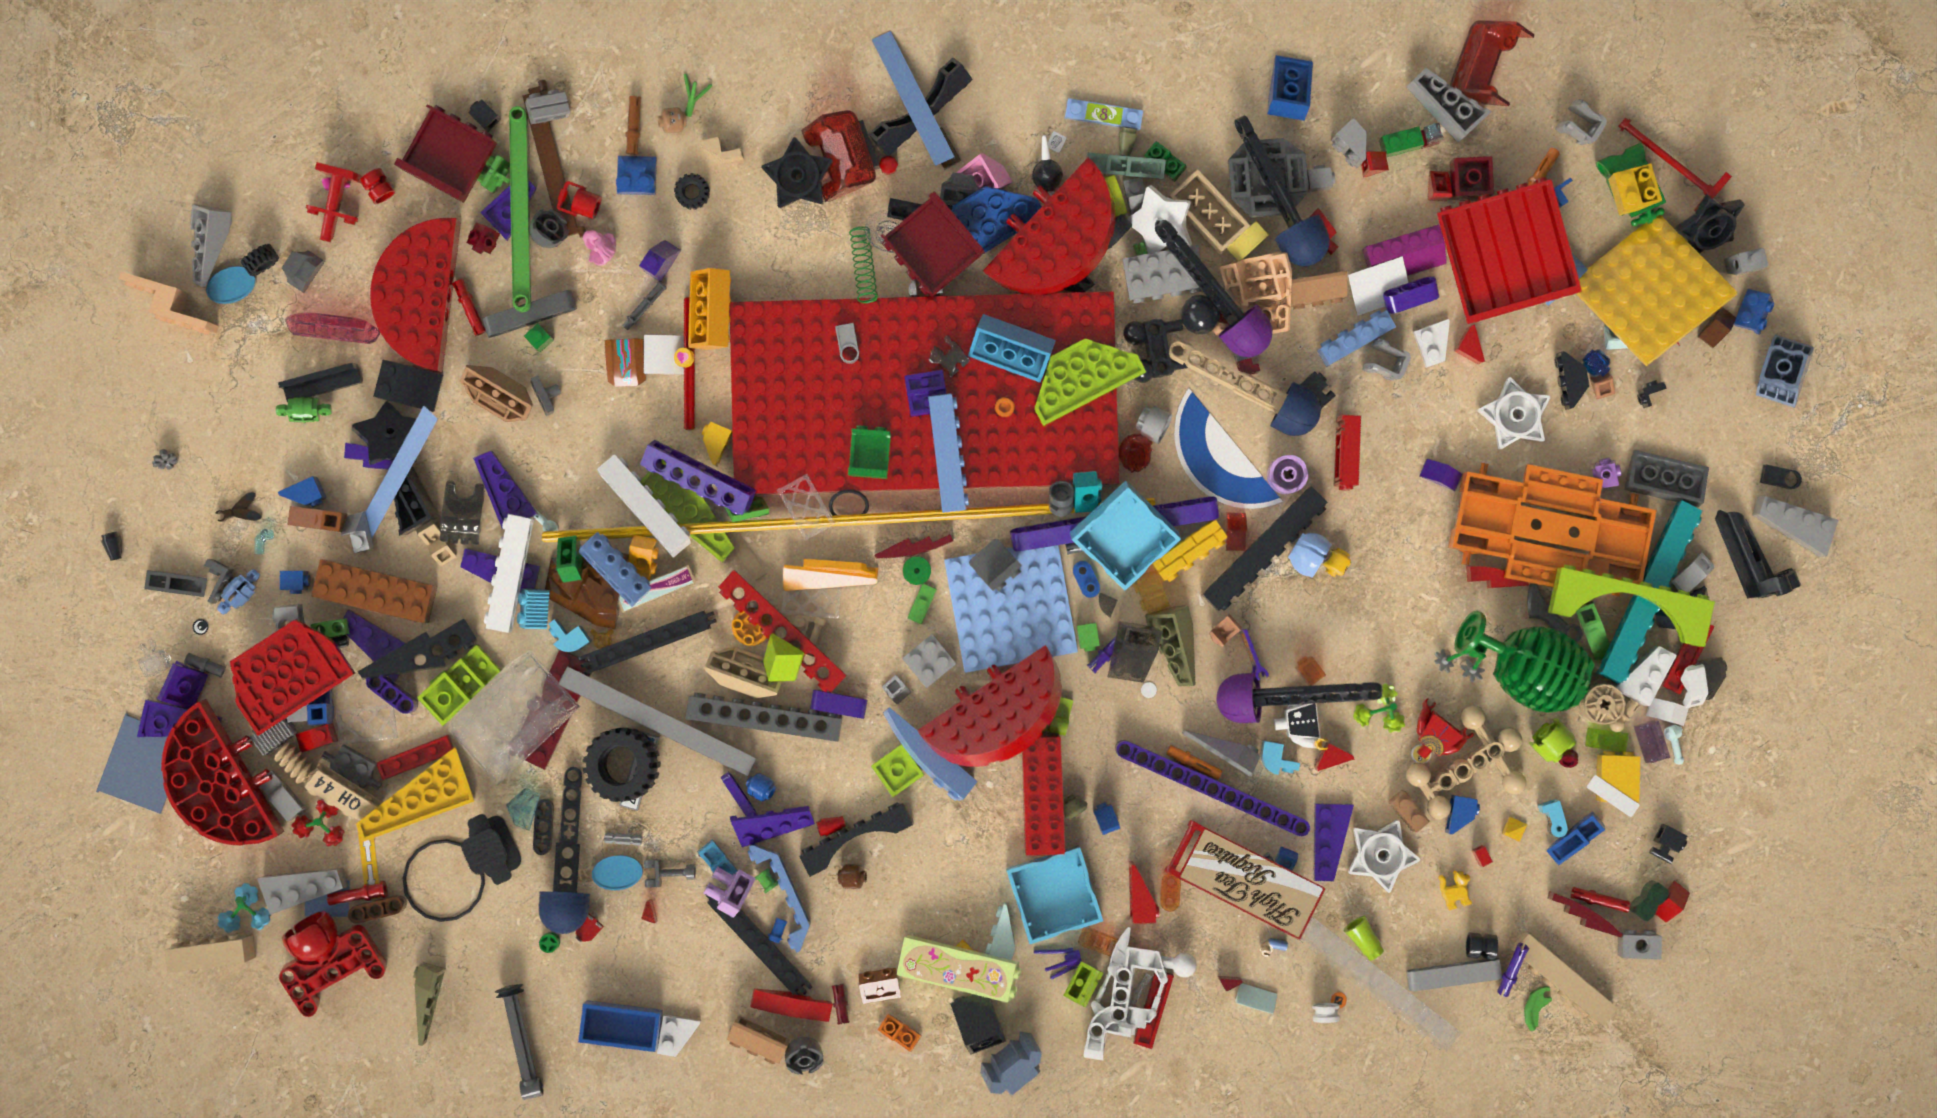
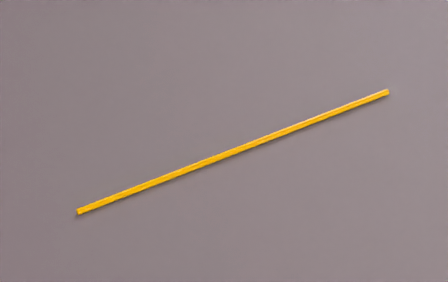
M1145 498L1152 506L1156 505L1155 498ZM1049 504L966 508V510L945 513L942 510L677 525L680 528L684 526L690 534L1047 515L1052 513L1049 510ZM645 526L544 531L542 532V541L558 542V538L577 535L579 540H589L597 532L600 535H605L608 539L632 538L634 535L643 537L654 535Z

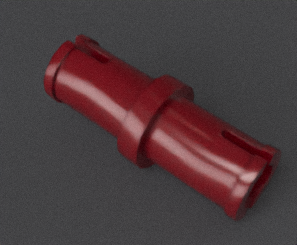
M844 984L833 985L835 1002L833 1007L836 1008L837 1024L850 1023Z

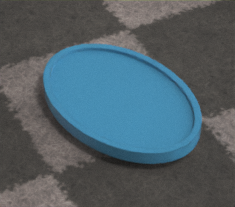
M236 266L223 269L209 280L206 287L207 296L219 304L238 302L252 292L256 284V277L250 276L244 267Z
M624 855L610 856L594 866L592 879L603 889L623 890L635 885L641 879L643 868L632 857Z

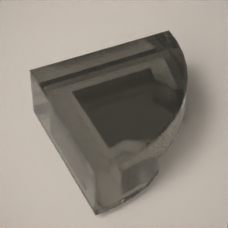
M1099 593V606L1102 612L1111 618L1118 600Z

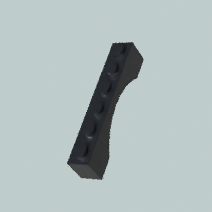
M953 57L939 69L935 83L925 98L933 115L937 114L944 105L950 102L955 95L966 88L973 80L964 66ZM908 113L897 119L882 121L868 135L877 147L889 156L908 140L917 129Z
M896 802L888 806V811L884 813L878 811L871 815L872 819L866 822L862 819L853 824L854 828L850 830L844 828L836 833V837L822 839L817 847L813 848L811 845L803 849V854L799 857L809 877L827 869L837 850L854 837L875 831L896 834L912 826L914 823L904 803L899 805Z

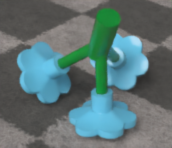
M244 883L241 887L235 889V902L238 906L234 912L226 911L218 915L219 921L217 924L219 928L224 929L227 933L239 930L241 919L237 913L240 909H245L251 913L252 922L250 925L252 928L261 930L264 925L269 924L271 915L268 909L261 908L259 911H254L249 907L252 903L258 901V889L255 886Z

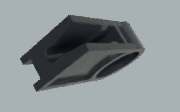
M1766 464L1763 465L1759 483L1785 489H1795L1801 485L1802 477L1798 471ZM1788 473H1793L1797 478V482L1793 487L1788 486L1785 482V477Z

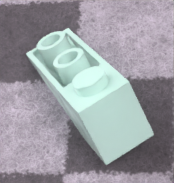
M1004 902L1002 907H998L996 917L999 920L997 925L993 924L990 936H993L991 944H987L985 954L1012 960L1015 944L1007 903Z

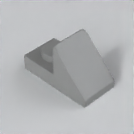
M1142 177L1123 181L1130 215H1133L1142 208L1145 195Z
M365 511L347 516L341 536L350 535L354 553L374 549Z

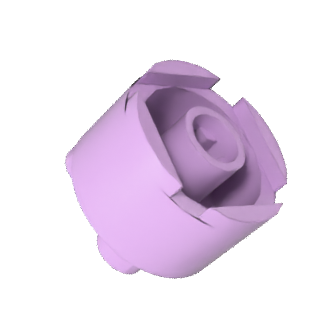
M1284 455L1275 459L1267 471L1269 485L1280 494L1295 493L1301 490L1308 480L1305 462L1294 455ZM1289 470V475L1292 477L1285 479V474L1283 472Z

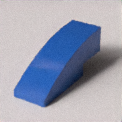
M1592 811L1571 827L1565 836L1558 838L1546 851L1559 866L1590 844L1592 839L1605 831V825Z

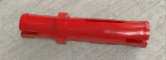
M464 279L453 282L452 285L459 298L458 302L462 304L474 335L479 336L485 333V327L472 301L473 296L469 294Z
M1575 886L1572 888L1571 892L1574 893L1571 894L1572 899L1585 901L1589 905L1597 904L1625 913H1628L1630 907H1627V905L1630 906V901L1599 894L1595 890L1588 891Z

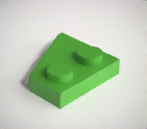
M754 497L749 510L743 515L734 514L730 509L724 507L732 522L769 514V507L763 497Z

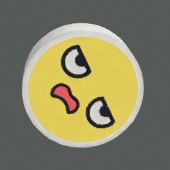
M1418 744L1413 747L1411 757L1417 763H1427L1431 758V753L1426 759L1421 757L1417 751L1423 744Z

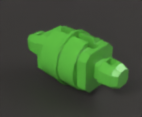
M313 397L289 398L288 405L279 404L276 406V415H288L289 422H315L320 420V415L327 416L332 414V406L330 404L322 403L320 405L319 399Z

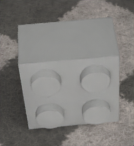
M933 634L902 658L926 688L957 664Z

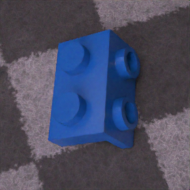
M1747 289L1734 325L1752 330L1755 334L1760 335L1761 331L1766 328L1768 313H1771L1774 308V301L1771 295Z

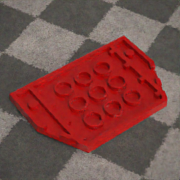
M297 619L230 661L231 671L233 672L232 681L236 693V705L257 736L355 674V671L334 640Z

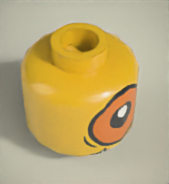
M1340 548L1336 550L1331 549L1323 561V566L1326 568L1325 572L1333 577L1336 574L1343 576L1351 564L1350 554Z

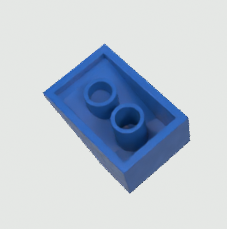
M1275 56L1268 98V115L1305 121L1311 100L1312 61Z

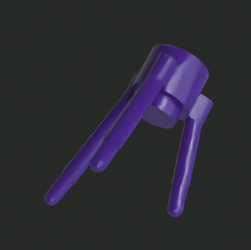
M1073 948L1034 951V954L1067 953V955H1064V962L1045 968L1047 972L1067 966V968L1050 976V979H1055L1070 970L1078 968L1082 961L1079 950L1073 951Z

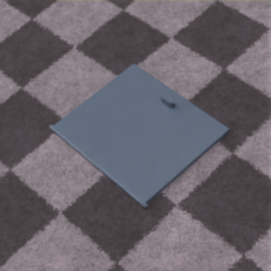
M125 713L96 792L106 793L161 814L167 799L163 786V771H161L162 753L167 737H137L141 720L130 717L128 713Z

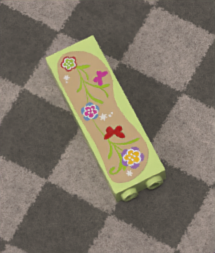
M908 935L904 937L897 975L1008 1003L1016 996L1017 987H1015V982L1020 977L1021 968H1019L1018 961Z

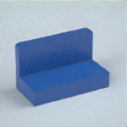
M1572 178L1567 179L1554 188L1559 208L1569 202L1561 189L1572 182Z

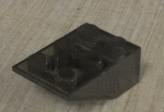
M1119 621L1107 677L1144 683L1159 651L1163 632L1153 626Z

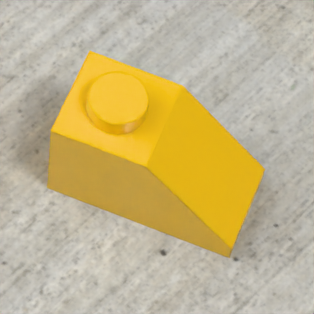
M710 421L709 425L706 424L703 428V441L712 464L718 467L733 433L731 430Z

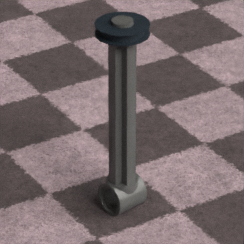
M523 984L505 986L496 990L495 993H498L496 998H503L522 1079L519 1083L522 1099L526 1100L543 1096L544 1091L541 1078L536 1075L518 995L524 991V989H521Z

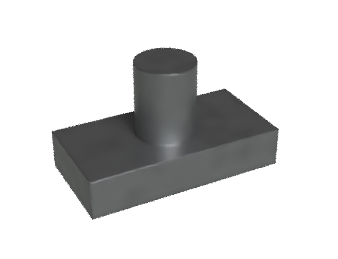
M539 376L531 378L530 384L545 415L553 414L554 408L550 399L561 394L559 386L554 384L544 389Z

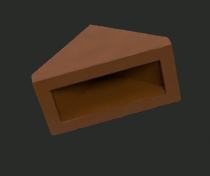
M1721 307L1698 335V338L1714 348L1732 330L1736 317Z

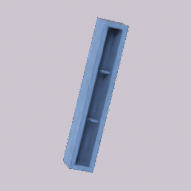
M952 394L928 396L942 512L966 510L965 505H969L968 494L963 492V486L967 485L965 474L961 475L964 459L963 455H959L958 448L962 447L961 436H957L956 428H960L959 418L954 417V409H957L956 397L952 398Z

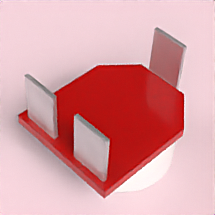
M588 912L584 924L576 930L575 935L577 937L575 939L579 942L592 941L604 925Z

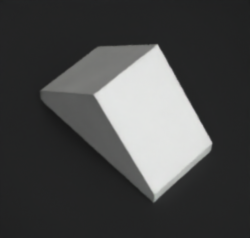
M1654 698L1651 705L1648 706L1646 716L1684 726L1689 708H1685V706Z

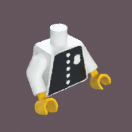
M1316 703L1288 705L1287 709H1284L1285 718L1274 719L1275 730L1286 729L1287 737H1291L1292 742L1306 748L1328 749L1322 747V742L1328 741V739H1320Z

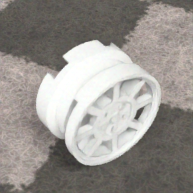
M1313 1004L1312 1009H1315L1313 1022L1333 1023L1340 1021L1338 1010H1335L1340 1008L1339 1004Z

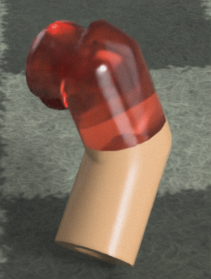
M1221 313L1217 326L1212 330L1215 336L1219 335L1229 326V323Z

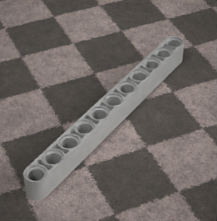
M569 667L566 668L558 683L574 693L746 776L749 775L756 761V758Z

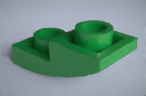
M1157 141L1144 154L1145 158L1165 159L1164 174L1174 182L1187 168L1186 164L1173 156L1167 148Z

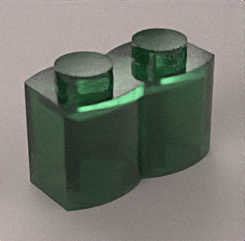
M1653 880L1647 882L1641 890V895L1632 901L1629 911L1639 919L1649 921L1656 914L1658 906L1667 899L1669 890L1659 882Z

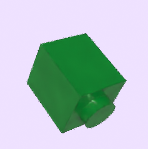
M539 323L524 335L538 352L543 351L554 341Z

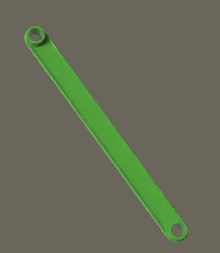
M515 106L509 112L513 306L517 311L527 312L531 308L528 115L524 108ZM517 113H523L521 118L514 119ZM526 299V304L523 307H518V302Z

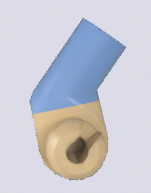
M1270 938L1260 946L1261 955L1268 957L1275 949L1286 951L1288 942Z

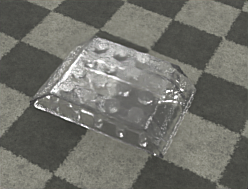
M528 651L504 667L456 713L447 730L492 782L498 786L580 706L558 684L559 682L531 651Z

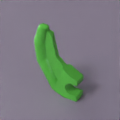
M1549 986L1537 988L1528 997L1524 1008L1525 1023L1530 1031H1535L1536 1027H1538L1540 1010L1552 1001L1550 996H1543L1545 991H1550Z

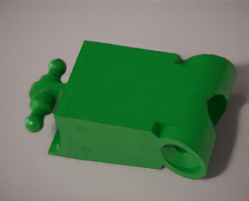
M1638 143L1626 148L1622 155H1611L1597 161L1595 164L1601 175L1606 178L1612 193L1608 179L1613 173L1647 165L1648 162L1645 160V151L1642 143ZM1659 185L1658 188L1662 201L1641 210L1627 213L1631 218L1642 214L1639 218L1631 221L1632 226L1635 227L1640 223L1650 224L1657 216L1665 213L1663 208H1658L1656 211L1651 210L1667 203Z

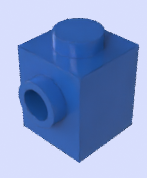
M280 571V590H290V594H302V590H308V586L311 584V577L308 575V571Z

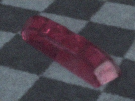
M306 312L289 315L285 319L289 331L297 336L371 344L380 335V331L376 326L354 317Z

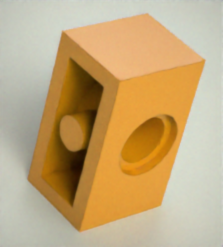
M634 535L629 548L628 562L635 566L636 572L641 577L644 576L649 581L651 575L655 574L657 570V563H654L659 553V548L656 547L657 539Z

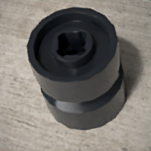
M1468 933L1466 939L1467 957L1479 958L1482 956L1483 959H1496L1498 953L1497 935L1485 934L1481 936L1480 933Z

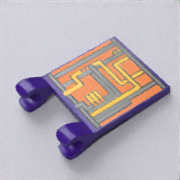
M1241 629L1239 632L1252 664L1251 673H1255L1257 680H1260L1258 676L1260 672L1262 677L1265 676L1267 678L1268 671L1260 665L1247 629Z

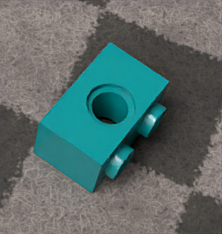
M1096 471L1073 473L1075 513L1092 512L1098 506V503H1101V492H1099V490H1102L1101 479L1097 478Z

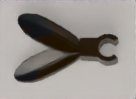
M254 492L247 493L232 509L216 511V514H224V518L218 519V521L224 522L232 517L250 521L260 520L262 518L261 514L246 509L254 501L256 494Z

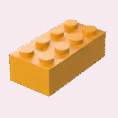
M707 268L690 272L688 348L712 350L728 347L730 340L728 334L730 322L729 304L731 301L729 295L731 284L730 270Z

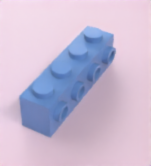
M1379 310L1370 315L1372 319L1365 322L1363 319L1354 324L1355 329L1349 332L1345 329L1338 333V338L1334 341L1328 339L1321 343L1322 348L1317 350L1325 366H1330L1394 329L1396 325L1388 311L1386 310L1382 313Z
M597 532L580 547L578 552L633 607L650 591V582L636 572L637 569L632 563H627L622 558L623 554L609 544L610 541L605 535H600Z

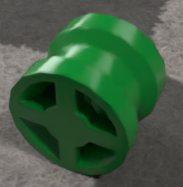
M554 932L544 934L539 940L540 949L545 953L554 952L560 946V937Z

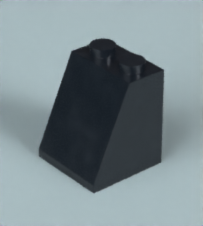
M972 994L968 997H958L954 999V1002L950 1003L964 1045L970 1055L1006 1042L990 998Z

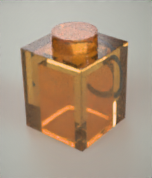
M1304 656L1297 661L1298 665L1295 669L1308 686L1314 685L1326 676L1313 656L1308 658Z

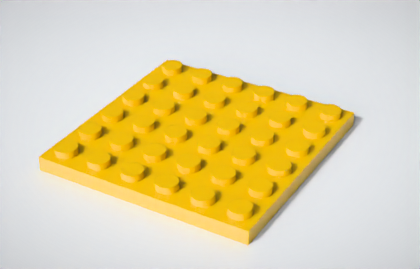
M1659 215L1652 223H1645L1588 267V270L1579 278L1582 292L1576 294L1645 366H1648L1734 298L1738 292Z

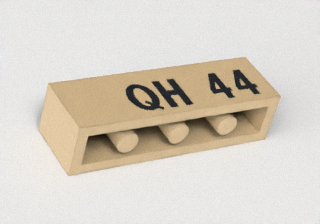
M322 763L317 766L305 785L310 794L319 796L324 799L326 804L337 807L344 815L353 817L357 822L383 803L380 799Z

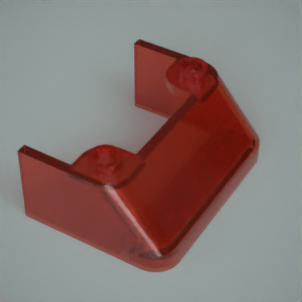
M1478 20L1474 22L1469 29L1450 86L1454 89H1459L1463 95L1486 105L1509 106L1510 102L1498 95L1497 88L1490 85L1502 51L1512 50L1517 44L1519 37L1534 38L1535 34L1520 23L1513 21Z

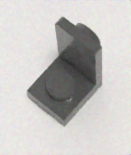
M207 559L204 566L210 568V573L217 576L220 575L207 601L216 604L217 601L219 602L222 599L221 595L224 593L223 590L226 584L228 585L231 582L234 569L214 559Z

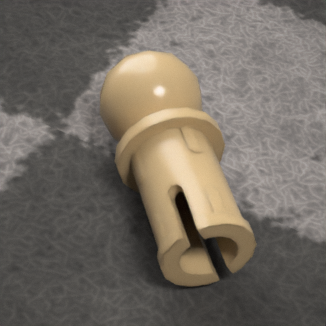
M1630 699L1625 705L1620 719L1609 724L1610 729L1614 732L1622 731L1625 726V720L1630 722V718L1640 708V705Z

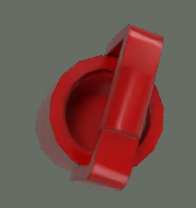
M567 181L559 193L557 209L576 217L579 214L595 219L600 209L602 196L586 191L587 187ZM569 185L579 188L573 198L571 211L562 208L568 194Z

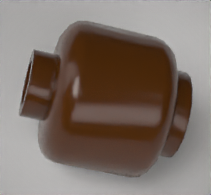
M845 864L838 871V883L844 889H860L863 883L867 882V872L859 864Z

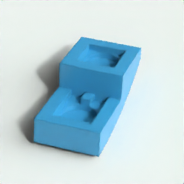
M713 839L697 851L713 873L717 867L732 875L738 871Z

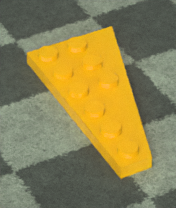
M456 747L356 823L362 842L474 802Z

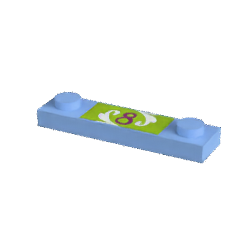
M1068 98L1065 119L1120 128L1125 127L1140 131L1143 110Z

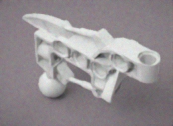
M1128 927L1119 938L1113 950L1108 966V974L1095 1000L1091 1003L1095 1016L1092 1018L1088 1028L1084 1057L1103 1060L1107 1033L1131 1037V1035H1135V1028H1146V1022L1150 1023L1157 1015L1156 1011L1161 999L1160 996L1164 984L1168 982L1166 968L1173 969L1180 977H1189L1193 975L1197 968L1195 958L1188 953H1180L1174 958L1162 956L1161 951L1128 947L1131 928ZM1135 968L1153 970L1161 982L1151 1009L1130 1006ZM1122 970H1126L1129 973L1127 981H1123L1120 978ZM1112 975L1114 977L1111 1006L1105 1008L1100 1003V1000ZM1121 989L1127 994L1125 1000H1120L1117 997V992ZM1116 1009H1121L1124 1012L1122 1020H1118L1115 1017ZM1095 1025L1102 1028L1101 1036H1096L1093 1033Z

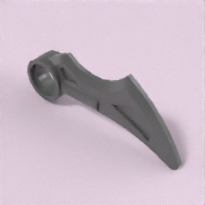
M1530 583L1527 597L1529 618L1541 619L1550 628L1561 631L1566 635L1570 628H1574L1577 631V637L1574 640L1576 642L1580 641L1583 636L1581 627L1576 624L1568 625L1559 615L1548 613V603L1541 595L1537 585Z

